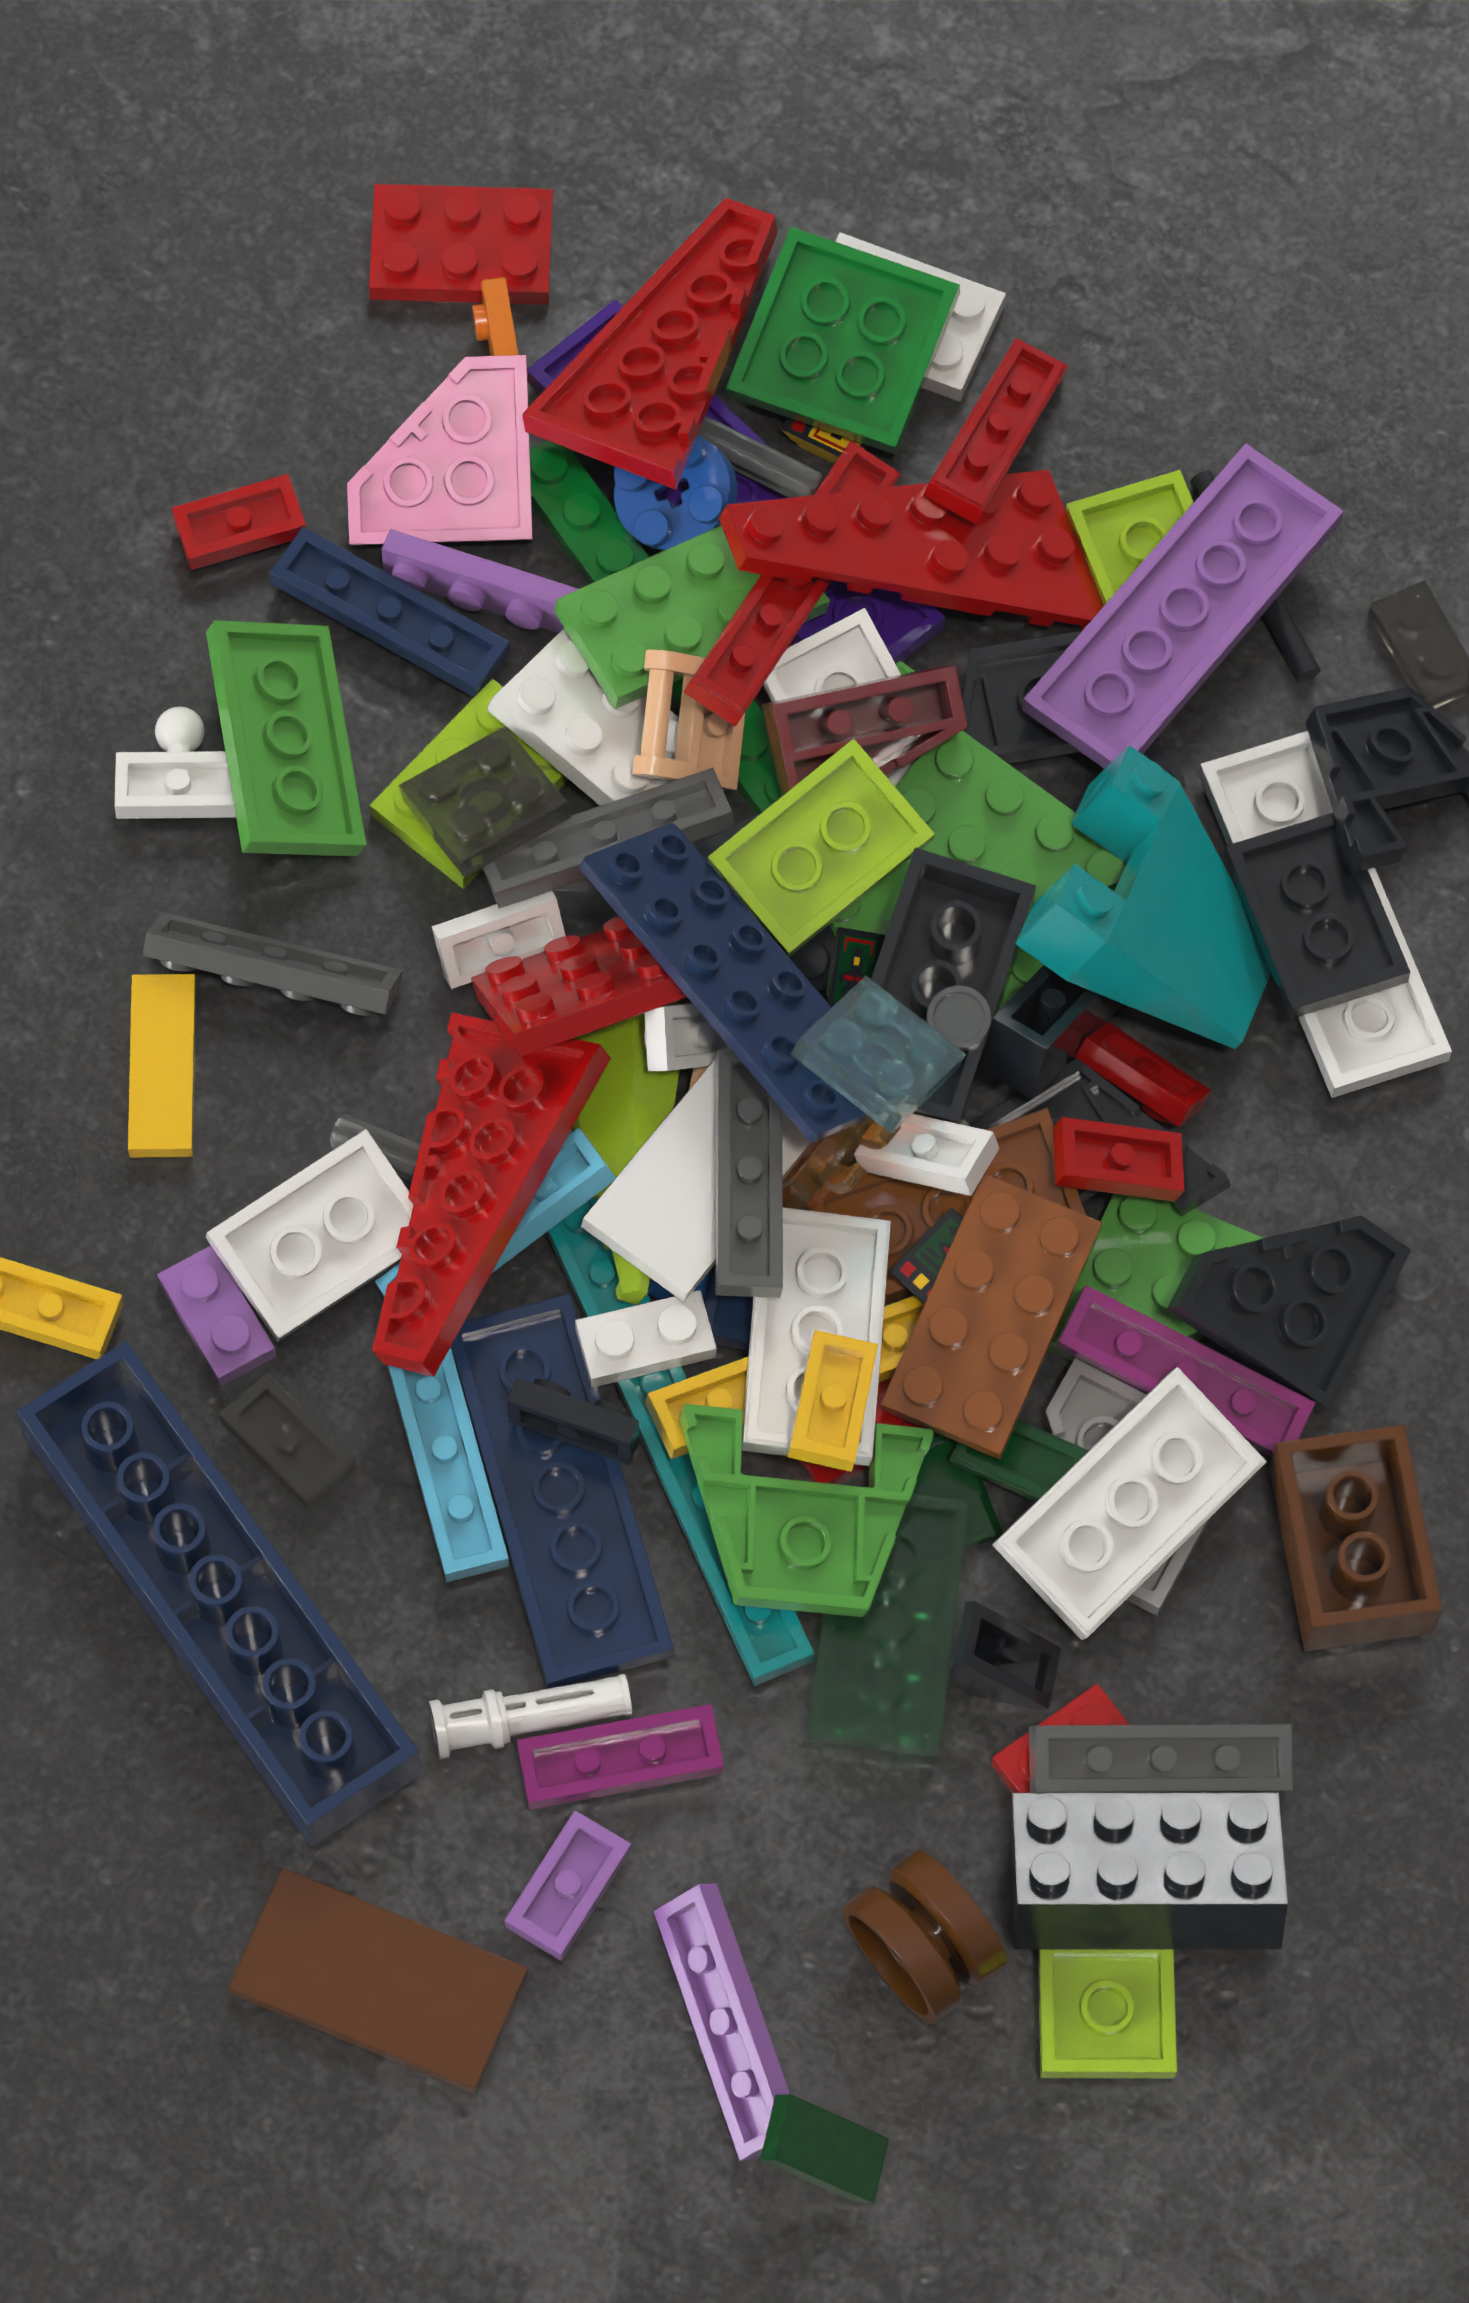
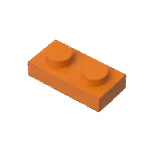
M506 278L482 280L483 304L472 305L477 341L488 340L491 356L519 355Z

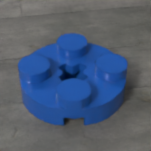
M700 435L696 438L679 481H688L689 489L681 493L683 503L677 507L669 500H662V491L666 489L665 485L618 467L614 469V479L616 481L614 502L619 519L632 536L653 549L665 551L721 526L719 516L727 504H735L738 493L737 480L731 462L722 450Z

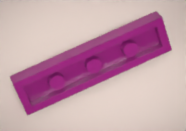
M1087 1285L1081 1289L1054 1344L1055 1347L1147 1394L1172 1370L1178 1367L1254 1449L1270 1457L1273 1456L1276 1442L1299 1439L1315 1405V1402Z

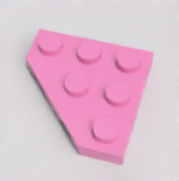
M526 355L465 357L426 401L395 431L369 462L347 483L350 546L383 545L390 529L433 543L532 540L529 433L525 432L522 415L528 408Z

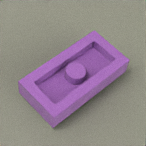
M212 1246L157 1274L160 1287L220 1387L276 1357L275 1347Z
M574 1811L504 1920L505 1928L562 1961L629 1856L631 1843L579 1812Z

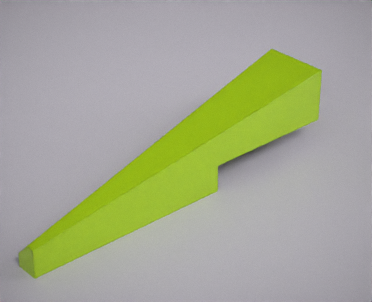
M675 1001V1002H672V1003H670V1004H680V1003ZM645 1013L574 1038L601 1044L611 1058L573 1127L574 1131L578 1128L583 1131L616 1178L673 1111L675 1105L679 1070L648 1071L647 1049L644 1040ZM610 1185L592 1197V1199H600ZM604 1244L605 1250H612ZM612 1250L619 1277V1283L615 1289L617 1299L638 1305L648 1293L650 1277Z

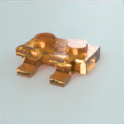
M875 1115L814 1142L783 1180V1207L798 1209L803 1205L808 1211H811L830 1191L843 1194L852 1190L867 1172L859 1163H855L850 1167L847 1166L855 1159L854 1153L858 1146L861 1144L870 1149H881L889 1144L901 1126L893 1119H889L885 1123L875 1120L877 1116Z

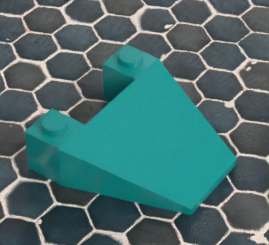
M1129 745L1088 785L1071 822L1073 826L1118 859L1123 860L1126 864L1115 891H1112L1103 882L1097 880L1077 864H1074L1033 904L1015 944L1068 982L1236 1049L1243 1042L1271 971L1238 890L1181 783L1163 770L1160 765L1151 761Z

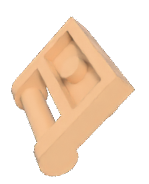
M646 650L644 670L650 672L641 754L634 755L632 775L675 781L714 768L723 790H737L745 713L735 727L683 692L705 658L666 650ZM674 675L684 676L675 759L665 758L673 678Z

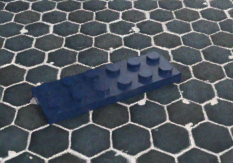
M570 1294L467 1320L462 1325L451 1345L469 1416L547 1689L571 1685L674 1657L673 1643L620 1462L508 1422L507 1400L516 1378L531 1383L535 1379L553 1381L565 1387L570 1392L571 1397L593 1405L595 1401L601 1400L598 1387L591 1388L575 1330V1320L578 1319Z

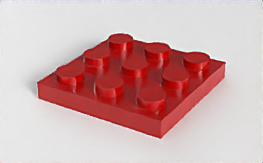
M620 916L607 921L601 931L581 938L576 935H569L554 939L545 945V951L524 959L517 956L498 959L485 968L486 972L471 977L477 1000L521 1057L687 997Z

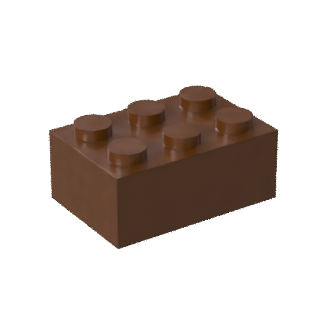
M1405 1425L1276 1442L1269 1471L1304 1651L1433 1634L1442 1611Z

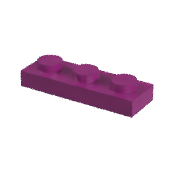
M712 1704L517 1740V1750L529 1810L724 1774V1763Z

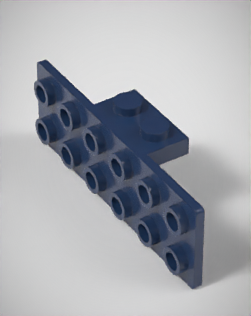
M666 824L584 857L579 867L582 873L807 1140L817 1142L899 1105L904 1097L902 1089L675 824Z

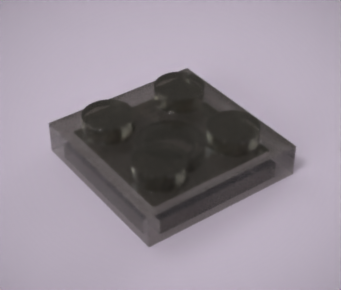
M506 726L399 785L405 804L464 878L572 818L567 800Z

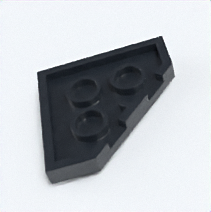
M1360 1215L1325 1225L1207 1251L1193 1257L1166 1310L1261 1375L1315 1402L1313 1410L1321 1413L1331 1410L1411 1249Z

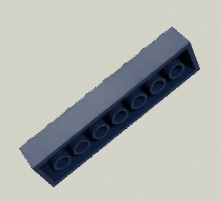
M127 1341L17 1410L23 1436L311 1847L421 1775L419 1751Z

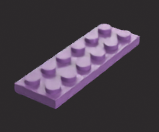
M1245 443L1025 696L1022 710L1104 769L1129 745L1143 754L1341 524L1344 511Z

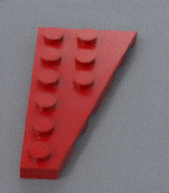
M725 198L522 413L525 432L676 490L778 234L775 215Z
M1049 470L1006 474L977 525L924 497L923 494L929 483L727 504L719 516L721 526L739 571L809 583L814 577L845 582L849 591L870 594L873 588L900 592L901 600L985 616H991L998 610L1028 616L1029 624L1051 627L1054 621L1080 625L1081 631L1085 629L1104 607Z
M451 1012L447 1029L448 1033L452 1036L450 1051L447 1059H440L436 1080L441 1085L436 1109L427 1114L408 1198L414 1205L409 1226L401 1227L396 1246L402 1254L396 1279L387 1284L372 1351L383 1364L431 1377L435 1376L611 1058L601 1044L573 1038L521 1057L494 1021Z

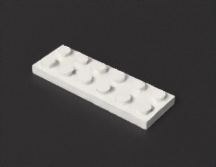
M1308 731L1200 764L1198 775L1227 845L1333 813ZM1375 868L1368 869L1411 973L1408 983L1298 1017L1331 1098L1447 1062L1452 1053Z

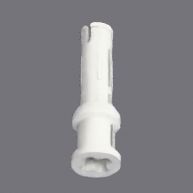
M624 1673L600 1680L558 1686L506 1697L502 1696L501 1691L495 1692L494 1689L483 1691L482 1698L446 1705H442L438 1699L428 1701L430 1722L438 1759L449 1758L451 1750L489 1743L494 1749L504 1748V1744L510 1743L511 1736L567 1727L600 1719L632 1715L630 1692Z

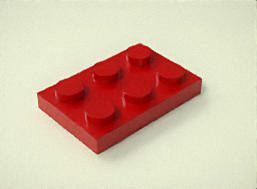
M375 184L369 280L370 300L483 303L482 280L505 277L510 304L549 305L553 189Z

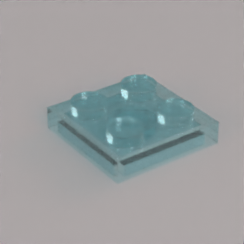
M867 976L804 1033L791 1052L793 1057L891 1134L958 1069L966 1055Z

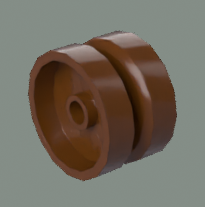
M920 1849L913 1851L888 1871L891 1894L874 1886L868 1887L842 1907V1916L855 1943L882 1981L917 2017L928 2024H935L961 2003L958 1979L973 1987H981L1007 1967L1008 1961L1007 1954L998 1935L969 1893L934 1857Z

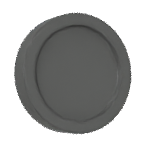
M948 987L940 991L932 999L928 1007V1030L932 1038L946 1049L965 1051L974 1048L984 1040L990 1028V1007L986 999L970 987Z

